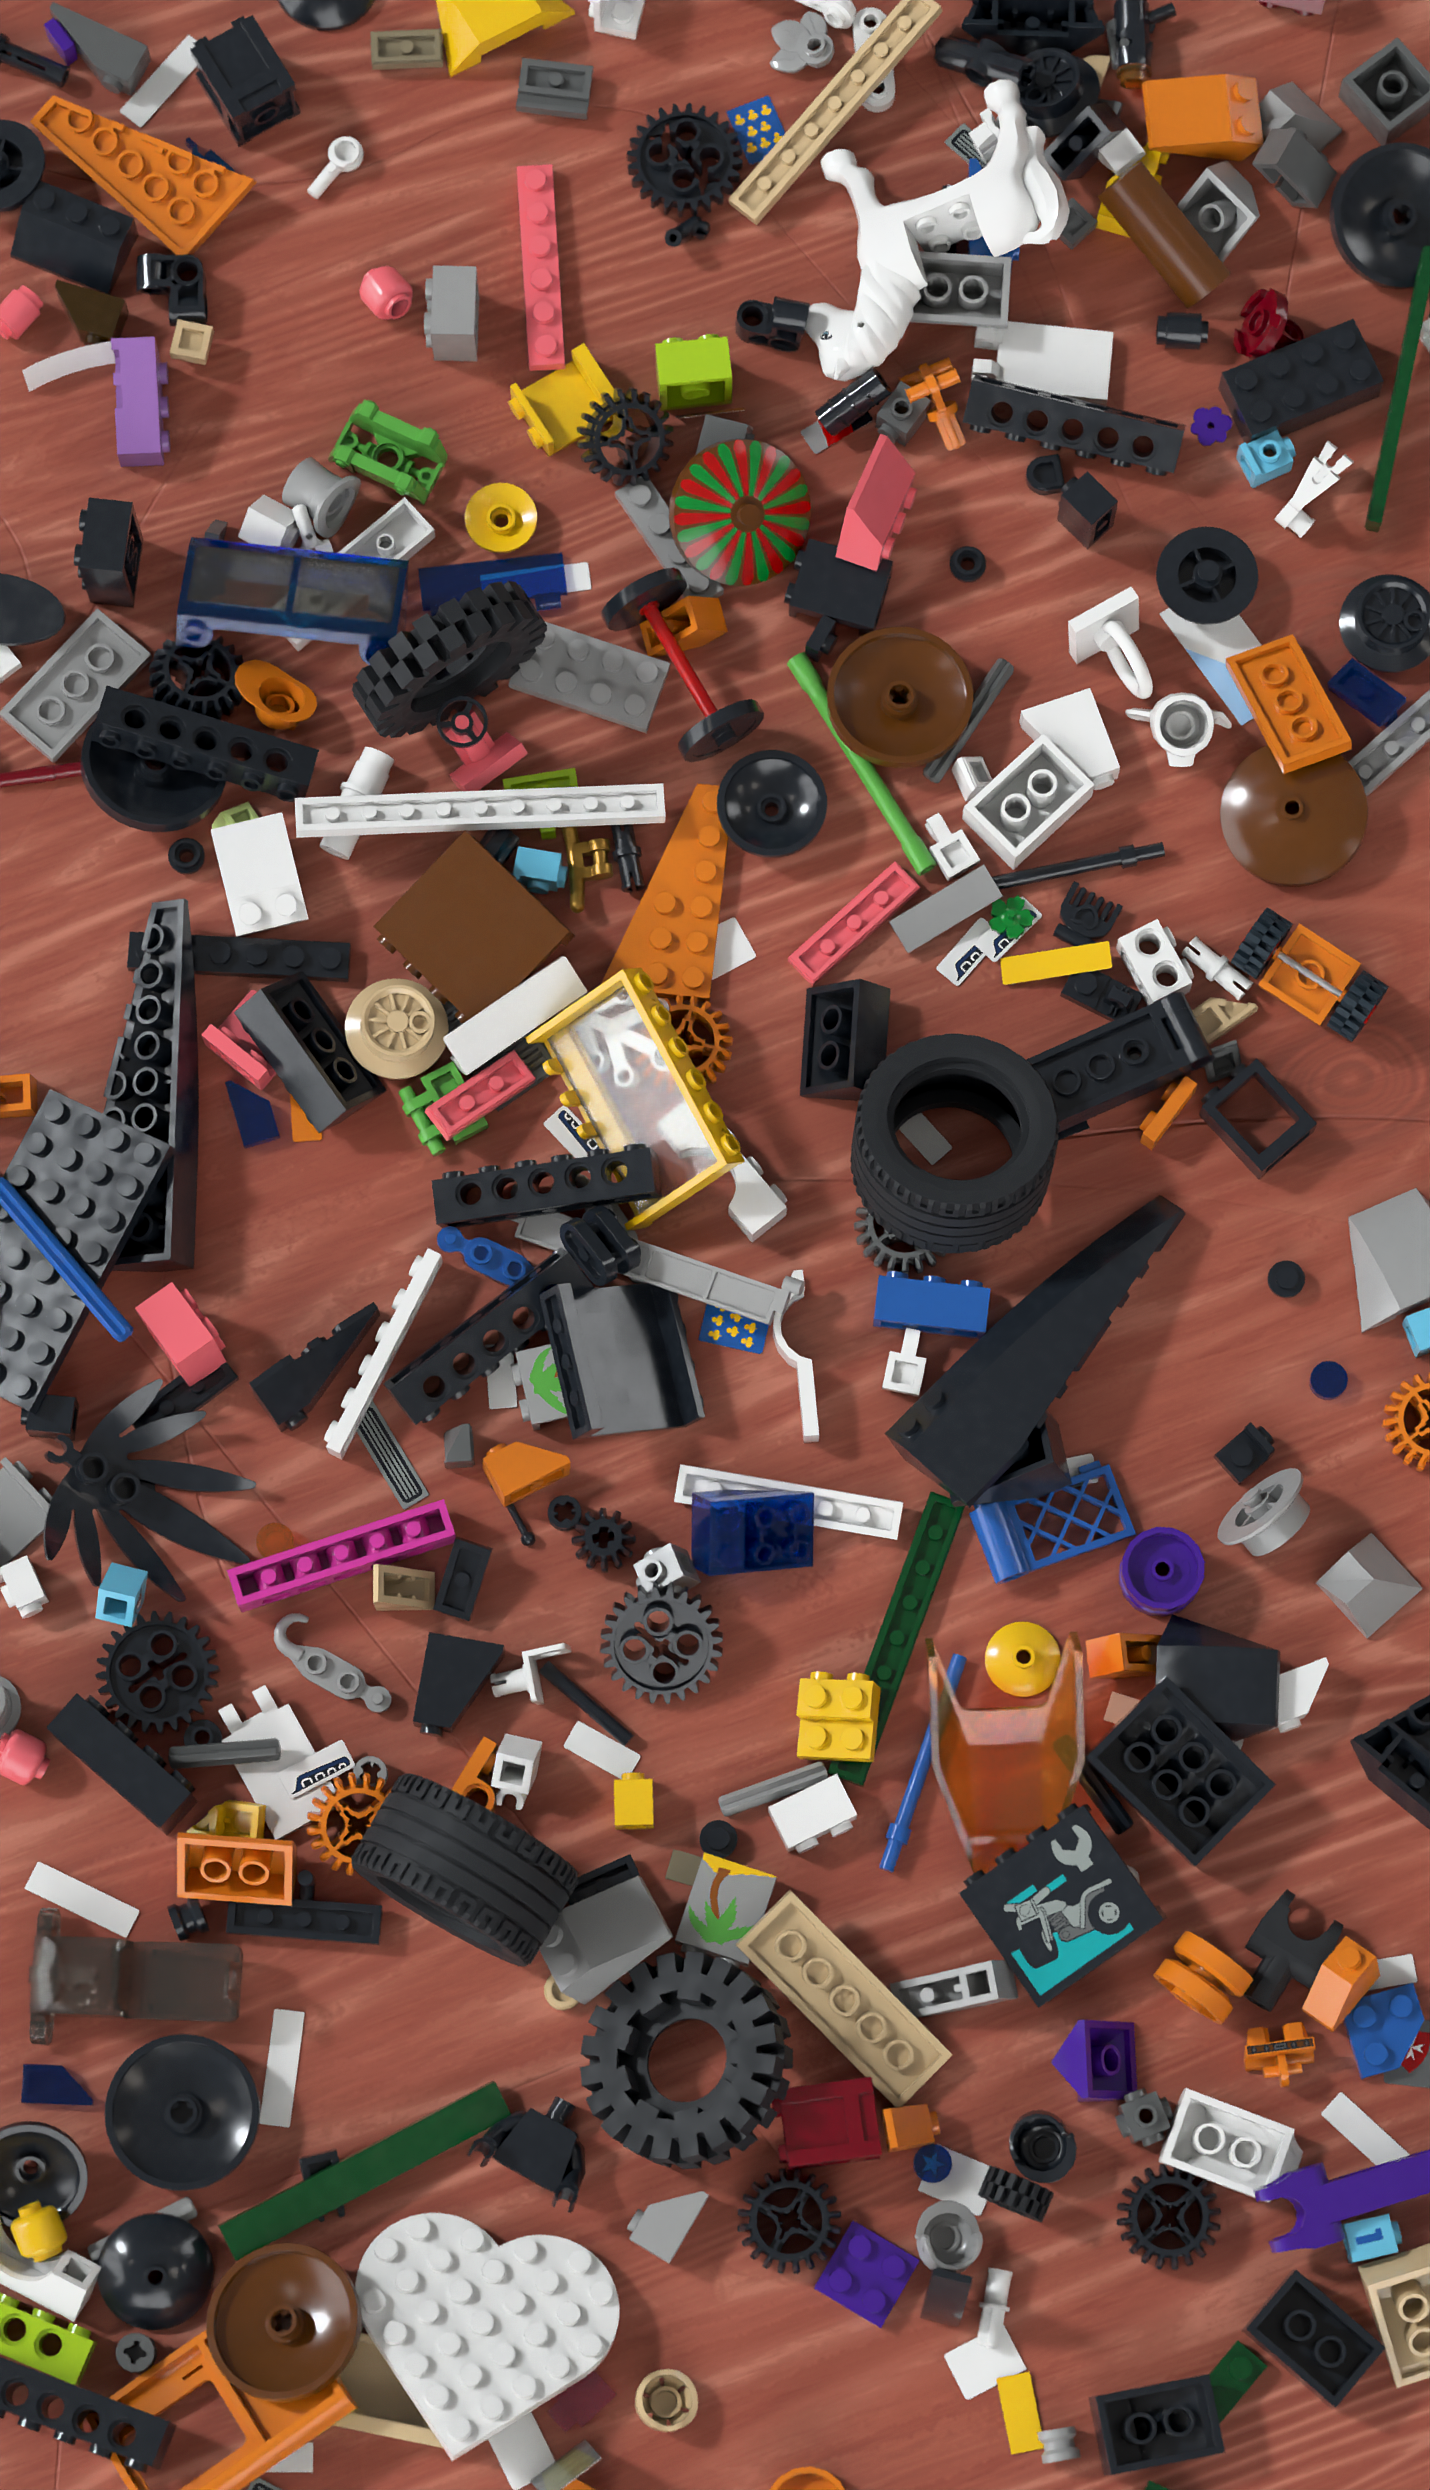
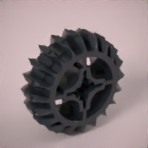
M618 387L614 389L613 399L608 393L603 392L601 393L602 405L595 401L589 403L590 407L594 410L592 416L588 413L581 414V418L587 421L588 425L587 427L580 426L577 428L578 433L586 436L585 439L577 442V447L588 449L582 454L581 459L585 463L592 462L589 467L591 473L597 474L601 471V480L608 482L613 477V483L617 486H622L626 478L628 484L634 486L637 483V474L644 481H648L650 479L648 469L650 468L658 473L661 471V467L656 463L659 458L665 461L669 459V455L663 452L664 446L672 447L674 442L665 438V435L672 433L674 429L673 426L663 423L668 420L670 415L666 411L658 412L662 403L657 399L650 402L651 395L643 391L638 396L637 389L629 387L625 395L623 389ZM627 408L639 409L646 416L649 427L634 426L632 417L628 415ZM613 414L611 428L601 432L604 423ZM625 430L633 433L631 436L626 437V444L618 440L620 437L625 436ZM649 441L647 449L638 458L640 445ZM601 447L617 448L618 455L623 458V465L611 464L603 455Z
M192 630L189 632L188 638H185L179 632L175 636L174 642L166 639L162 649H157L154 653V661L150 663L149 668L151 675L149 677V686L153 689L152 696L156 701H162L163 703L221 720L222 714L230 717L234 711V706L239 707L243 699L235 685V673L244 662L242 655H234L236 650L234 644L224 647L222 636L216 640L210 639L209 631L204 633L203 637H197L195 631ZM213 665L222 672L225 680L221 679V674L213 669ZM170 675L176 677L175 681L183 686V691L176 686Z
M1161 2164L1158 2169L1159 2177L1155 2178L1151 2168H1147L1144 2170V2175L1148 2182L1144 2184L1137 2176L1131 2179L1132 2184L1138 2189L1136 2193L1127 2188L1123 2189L1122 2195L1130 2199L1131 2202L1130 2204L1118 2203L1117 2210L1128 2212V2218H1119L1116 2220L1117 2226L1129 2225L1130 2231L1120 2235L1122 2241H1127L1131 2237L1135 2239L1137 2243L1129 2248L1131 2254L1136 2253L1140 2248L1145 2250L1141 2257L1143 2264H1147L1151 2256L1154 2255L1157 2256L1155 2262L1156 2269H1162L1165 2258H1169L1171 2269L1177 2270L1179 2267L1178 2257L1182 2256L1184 2263L1187 2266H1191L1194 2263L1190 2254L1191 2251H1194L1197 2256L1203 2258L1206 2252L1199 2244L1202 2241L1210 2246L1215 2244L1216 2240L1206 2233L1207 2230H1220L1221 2225L1216 2222H1209L1210 2216L1220 2215L1221 2209L1208 2208L1207 2203L1217 2199L1216 2193H1210L1206 2197L1203 2196L1201 2191L1208 2186L1207 2180H1203L1195 2186L1192 2184V2181L1196 2175L1188 2173L1186 2178L1183 2179L1180 2178L1182 2170L1174 2168L1173 2175L1168 2176L1167 2166ZM1159 2185H1174L1187 2192L1176 2202H1167L1159 2195L1157 2196L1151 2188ZM1142 2197L1147 2201L1154 2216L1152 2224L1143 2233L1139 2228L1137 2220V2210ZM1194 2201L1198 2206L1200 2214V2224L1195 2237L1184 2222V2213ZM1183 2203V2206L1177 2211L1178 2214L1174 2217L1177 2226L1171 2228L1169 2223L1166 2227L1163 2225L1154 2231V2228L1163 2217L1160 2211L1162 2207L1166 2206L1168 2211L1171 2207L1176 2208ZM1167 2231L1173 2233L1178 2239L1180 2238L1186 2246L1169 2250L1159 2248L1150 2242L1161 2232Z
M784 2168L779 2169L780 2181L775 2183L772 2175L766 2173L764 2178L768 2187L763 2189L755 2181L751 2186L758 2193L756 2199L748 2194H744L742 2198L744 2202L752 2205L751 2210H738V2216L749 2218V2223L737 2226L739 2232L750 2231L751 2233L750 2237L742 2241L743 2247L750 2246L755 2242L758 2248L751 2253L750 2257L755 2260L762 2252L767 2255L763 2263V2268L765 2269L771 2266L773 2259L780 2261L777 2268L779 2274L784 2273L785 2262L792 2263L794 2274L800 2273L799 2261L805 2260L809 2270L814 2269L815 2265L811 2256L816 2254L820 2260L825 2261L827 2255L820 2249L821 2246L825 2244L829 2248L834 2249L837 2244L834 2240L827 2238L828 2232L834 2234L841 2232L840 2226L830 2225V2219L840 2218L841 2211L829 2212L827 2207L837 2202L836 2196H830L824 2200L821 2195L826 2192L828 2185L823 2183L815 2190L811 2186L815 2182L816 2175L812 2173L808 2176L806 2183L800 2182L801 2169H795L793 2180H787V2173ZM779 2190H799L793 2202L784 2208L776 2207L764 2201L768 2196ZM809 2196L815 2201L821 2212V2231L808 2224L802 2216L803 2207ZM799 2203L800 2206L796 2212L799 2217L796 2220H800V2226L808 2231L791 2227L780 2240L779 2236L783 2230L780 2226L783 2222H778L779 2217L771 2213V2211L779 2215H788L790 2211L794 2210L796 2204ZM758 2211L776 2224L777 2232L770 2247L759 2234L757 2228ZM792 2235H801L814 2241L813 2245L799 2253L785 2254L780 2252L786 2240Z

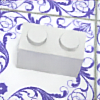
M837 1774L768 1807V1813L787 1851L790 1852L796 1849L798 1854L819 1845L817 1838L831 1832L833 1837L849 1831L853 1828L851 1822L857 1819V1813Z

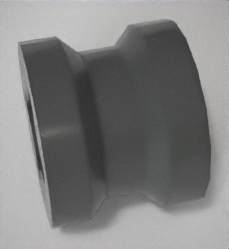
M130 2333L118 2342L116 2358L123 2369L134 2373L144 2372L154 2365L157 2358V2347L149 2336L141 2333Z

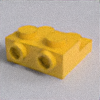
M816 1671L811 1672L810 1679L800 1678L796 1714L800 1718L798 1758L804 1760L874 1762L881 1688L874 1681H869V1675L848 1673L847 1680H835L831 1673Z

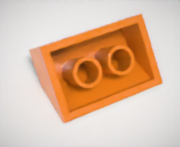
M178 1833L177 1898L292 1906L297 1879V1846L294 1841Z

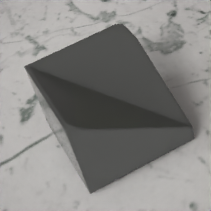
M462 1424L447 1430L444 1433L445 1468L473 1467L475 1459L472 1426L470 1424Z

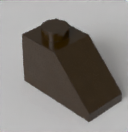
M61 280L56 281L55 289L58 299L81 342H84L85 346L111 342V338L121 337L129 314L125 299Z

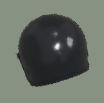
M1044 2110L1030 2111L1019 2117L1010 2132L1009 2150L1014 2164L1022 2175L1029 2180L1037 2183H1053L1063 2178L1073 2167L1077 2151L1074 2135L1069 2131L1063 2120L1055 2114Z

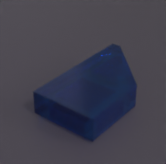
M232 1081L225 1082L245 1149L280 1139L270 1101Z
M23 2064L21 2103L94 2106V2100L64 2066Z

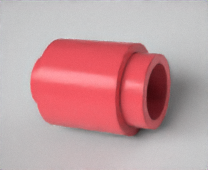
M22 285L18 290L13 289L0 304V336L8 340L10 336L18 339L40 315L39 310L44 304L28 287Z

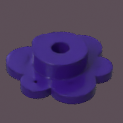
M1214 406L1210 410L1199 408L1194 412V423H1192L1190 430L1194 435H1198L1200 444L1210 446L1215 441L1221 443L1226 440V432L1231 429L1232 420L1229 416L1222 414L1219 407Z

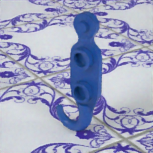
M445 1227L437 1235V1245L442 1251L461 1253L468 1267L510 1287L534 1268L521 1254L487 1238L465 1239L456 1227ZM556 1284L548 1285L543 1292L554 1287Z

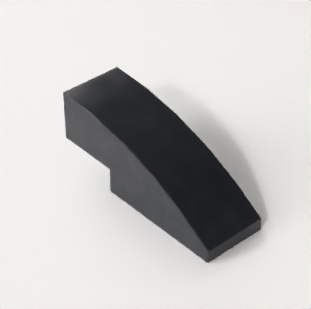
M934 2268L931 2271L929 2284L926 2288L920 2318L958 2327L973 2277Z

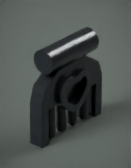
M1075 881L1061 904L1059 917L1063 924L1059 923L1053 936L1072 946L1096 943L1093 939H1102L1111 931L1123 906L1117 904L1106 923L1105 920L1114 905L1113 902L1109 901L1101 916L1098 917V912L1105 899L1102 896L1099 897L1095 906H1093L1091 903L1096 895L1094 892H1091L1084 905L1079 906L1087 892L1085 887L1080 889L1073 904H1069L1079 887V883Z

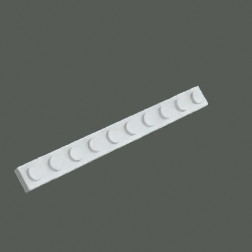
M663 783L295 798L296 838L665 823L666 817Z

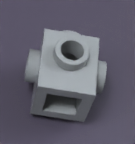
M672 1543L651 1549L644 1555V1559L633 1565L638 1576L636 1579L637 1587L642 1585L647 1593L652 1592V1586L655 1581H657L661 1591H666L669 1582H673L674 1593L678 1594L685 1586L689 1590L701 1583L688 1551Z

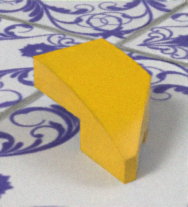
M228 1800L221 1805L214 1806L208 1811L209 1814L187 1830V1833L263 1839L266 1805Z

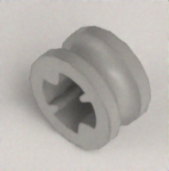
M366 1756L355 1764L353 1772L355 1773L357 1784H362L360 1779L364 1774L362 1768L368 1764H371L372 1769L375 1765L381 1769L377 1773V1777L384 1778L386 1784L388 1771L384 1762L379 1758Z

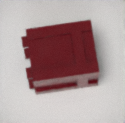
M872 2077L788 2088L785 2101L774 2098L772 2108L778 2112L776 2117L782 2118L785 2144L778 2145L780 2164L787 2163L788 2171L876 2160L882 2156Z

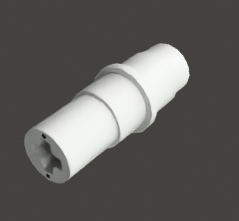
M365 747L359 761H356L347 782L342 783L340 787L342 793L340 796L381 795L395 760L377 749ZM360 835L325 836L322 838L319 847L336 857L349 860Z

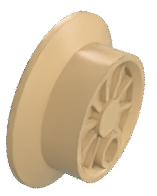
M386 979L365 988L353 1000L345 1021L346 1041L353 1057L369 1072L388 1079L411 1078L432 1067L445 1049L446 1044L443 1038L449 1032L447 1015L441 1002L426 987L407 979Z

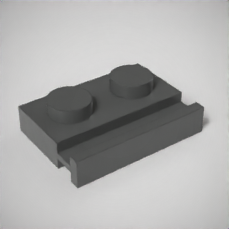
M522 58L516 112L587 120L594 72L593 66Z

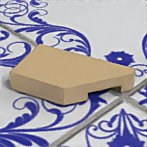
M1210 997L1192 1011L1210 1046L1257 1012L1258 1006L1255 1003L1248 1002L1246 1004Z

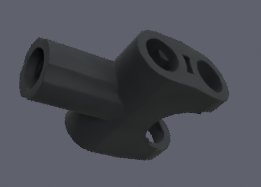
M1288 1889L1261 1919L1245 1946L1247 1950L1262 1958V1961L1252 1975L1253 1981L1243 1996L1269 2012L1272 2011L1292 1978L1311 1989L1321 1965L1333 1952L1344 1926L1334 1920L1327 1932L1325 1931L1320 1937L1314 1940L1298 1938L1291 1932L1288 1925L1289 1905L1295 1897V1894Z

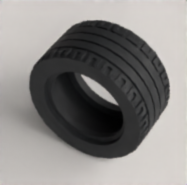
M955 1033L931 1035L920 1038L915 1042H909L905 1046L896 1049L895 1053L886 1056V1059L878 1064L877 1069L872 1071L870 1079L866 1080L864 1090H862L858 1102L851 1144L850 1169L853 1174V1184L856 1186L858 1196L862 1198L863 1206L868 1209V1213L876 1219L879 1225L883 1226L889 1233L894 1234L898 1239L933 1252L958 1254L976 1252L1010 1239L1014 1233L1020 1232L1023 1226L1028 1225L1032 1216L1036 1215L1047 1193L1059 1137V1115L1056 1112L1057 1106L1053 1100V1094L1047 1088L1046 1081L1042 1079L1041 1074L1023 1056L1001 1043L980 1036ZM945 1107L965 1109L986 1118L1002 1132L1009 1143L1012 1157L1001 1168L986 1176L970 1180L946 1179L928 1173L913 1163L900 1147L895 1133L906 1121L921 1112Z
M405 1773L398 1777L391 1789V1793H388L380 1810H378L371 1822V1826L368 1827L361 1839V1843L351 1857L352 1867L359 1875L411 1911L497 1958L524 1967L531 1964L539 1947L543 1945L550 1932L549 1930L552 1929L559 1917V1913L562 1912L569 1899L568 1896L572 1894L578 1883V1872L571 1864L524 1830L465 1796L434 1781L411 1773Z

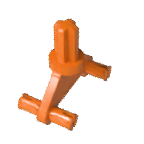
M949 357L930 366L925 362L918 365V371L901 378L899 377L900 382L902 381L910 386V388L905 389L910 404L930 394L935 406L926 412V416L929 422L936 423L945 448L947 450H954L963 446L966 443V439L955 415L959 410L955 400L944 402L940 392L941 389L961 382Z

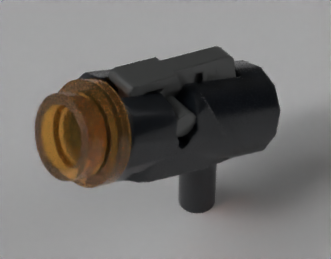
M1116 0L1113 4L1114 19L1107 22L1105 26L1112 68L1116 70V78L1120 80L1122 88L1130 90L1141 89L1142 83L1148 81L1152 76L1151 55L1154 41H1150V34L1154 32L1155 24L1175 17L1176 10L1172 3L1149 11L1147 0Z

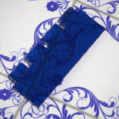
M562 552L418 569L423 611H430L431 617L437 614L439 605L454 597L459 603L465 592L478 587L484 590L490 583L500 581L503 584L507 581L516 582L517 585L520 584L529 599H535L537 611L562 608L560 596L567 595Z

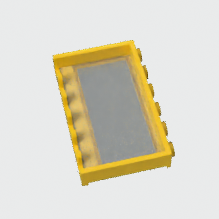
M642 968L622 969L525 1037L528 1044H545L552 1059H548L543 1063V1069L548 1075L561 1074L569 1091H565L560 1095L561 1103L565 1107L578 1106L586 1123L577 1127V1133L582 1139L595 1138L599 1148L609 1149V1153L624 1151L623 1147L625 1145L644 1143L646 1148L650 1147L657 1153L662 1197L627 1202L636 1216L624 1224L627 1231L647 1228L653 1224V1221L737 1165L745 1162L740 1152L741 1147L738 1140L729 1132L723 1121L721 1108L712 1100L705 1087L706 1081L704 1076L693 1065L688 1055L689 1051L686 1043L677 1035L671 1024L669 1011L660 1003L653 990L654 984L652 979ZM624 1165L618 1166L613 1170L617 1182L624 1180L627 1175V1167Z

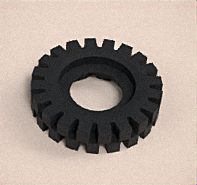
M500 581L490 583L484 590L481 587L465 592L459 603L454 597L439 605L435 616L431 617L426 613L414 621L412 624L415 629L411 632L400 631L390 639L388 643L391 647L378 650L368 660L371 665L363 667L357 675L358 681L353 683V695L380 736L397 738L402 737L406 732L411 735L423 731L429 722L432 727L436 725L438 711L449 699L458 696L474 698L480 695L486 697L499 687L496 683L497 680H505L513 676L520 669L518 664L528 661L537 651L535 647L542 644L546 636L544 632L547 631V625L520 584L517 585L513 581H507L503 584ZM460 701L450 704L443 711L440 722L447 720L454 709L457 712L464 711L467 702Z
M687 1951L685 1958H682L675 1952L656 1956L657 1966L652 1967L644 1961L629 1970L628 1972L632 1979L629 1984L626 1985L617 1979L605 1993L612 2001L607 2010L596 2005L588 2023L597 2027L595 2036L584 2035L580 2053L590 2059V2065L580 2067L582 2086L592 2091V2095L587 2097L586 2101L592 2114L603 2120L600 2126L612 2139L653 2163L670 2168L672 2164H675L682 2169L701 2168L702 2161L704 2160L716 2165L731 2159L729 2149L732 2147L744 2151L758 2140L753 2133V2129L758 2124L768 2129L777 2116L778 2112L770 2106L774 2098L785 2101L790 2081L782 2077L783 2069H793V2049L784 2044V2039L791 2037L786 2018L777 2013L780 2006L772 1994L761 1987L760 1982L734 1964L717 1956L713 1959L707 1954ZM687 2019L705 2021L719 2032L726 2047L724 2073L715 2088L698 2100L691 2102L669 2100L658 2092L649 2074V2056L652 2046L657 2037L667 2027L678 2021Z

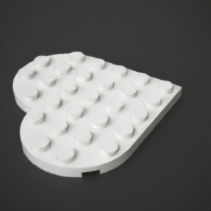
M443 2213L418 2214L402 2219L381 2232L366 2250L357 2272L356 2291L361 2305L364 2328L452 2461L595 2370L610 2351L618 2328V2294L608 2270L585 2247L558 2236L531 2235L517 2238L498 2246L493 2238L483 2229L466 2219Z

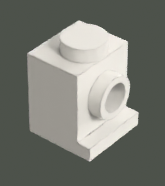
M26 1555L0 1567V1583L4 1581L6 1583L0 1589L8 1607L16 1605L23 1619L43 1610L42 1605L49 1602L28 1556Z

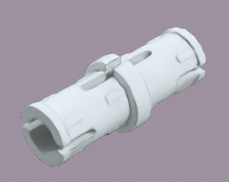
M1197 936L1189 944L1196 948L1200 955H1197L1187 946L1183 950L1181 955L1206 973L1205 978L1210 982L1215 980L1232 994L1236 1000L1239 1001L1245 993L1234 985L1235 982L1239 983L1247 991L1253 985L1251 980L1228 964L1229 959L1224 955L1218 956L1200 941Z

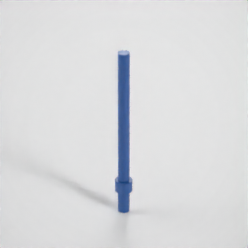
M952 1655L894 1823H890L885 1837L888 1839V1843L879 1866L884 1871L894 1872L902 1846L908 1843L912 1832L909 1826L967 1658L964 1656Z

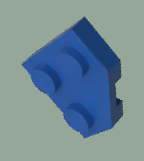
M1413 1983L1362 1997L1343 2020L1361 2079L1400 2068L1425 2020Z

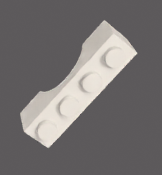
M686 1100L657 1122L658 1132L681 1159L702 1155L717 1160ZM743 1156L745 1162L730 1170L735 1181L736 1190L728 1206V1215L747 1238L754 1242L786 1216L787 1207L784 1203L788 1200L775 1184L769 1187L761 1177L764 1172L753 1157L745 1158Z
M0 2221V2284L74 2322L90 2299L102 2267L69 2249L58 2256L40 2262H34L33 2258H25L20 2254L18 2247L8 2238Z

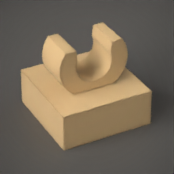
M177 320L170 357L206 365L214 334L213 326Z

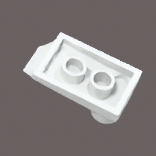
M1187 2088L1183 2090L1173 2113L1174 2118L1170 2122L1171 2128L1167 2130L1159 2158L1160 2163L1168 2165L1173 2169L1178 2168L1186 2173L1194 2174L1197 2177L1255 2198L1253 2190L1276 2180L1286 2172L1298 2169L1303 2151L1295 2139V2129Z

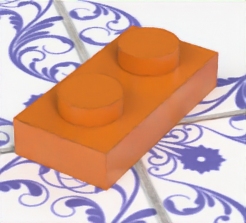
M1185 1076L1180 1084H1177L1175 1081L1171 1083L1161 1098L1166 1103L1158 1113L1152 1110L1139 1128L1144 1131L1140 1143L1151 1151L1194 1095L1198 1085L1196 1082Z

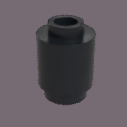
M1167 312L1166 316L1158 315L1156 344L1165 345V348L1200 350V344L1207 343L1208 321H1202L1201 313Z

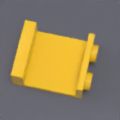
M583 343L572 350V361L565 365V369H557L523 390L519 388L517 383L510 386L511 400L508 401V404L518 420L524 418L530 427L527 433L533 445L537 449L542 447L549 457L585 436L577 432L578 427H587L588 422L581 418V414L588 413L592 416L594 410L590 407L589 403L595 401L602 405L601 393L603 392L608 393L613 399L614 388ZM613 414L606 420L604 424L613 420Z

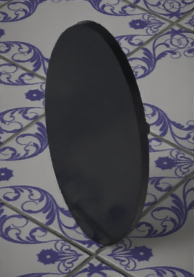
M0 573V645L19 646L34 644L47 640L57 634L65 623L66 615L64 607L56 596L46 588L30 580Z

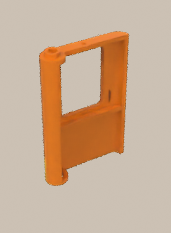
M206 2330L109 2397L112 2400L158 2416L205 2382H213L245 2434L246 2441L240 2448L180 2490H241L357 2409L354 2399L339 2376L320 2392L297 2401L270 2402L248 2395L233 2385L217 2367L209 2349ZM93 2412L87 2415L86 2420L92 2430H96L100 2423L99 2414ZM127 2426L121 2430L119 2434L121 2446H124L125 2439L135 2432L133 2426ZM112 2453L110 2460L128 2490H150L140 2471L124 2465L126 2457Z

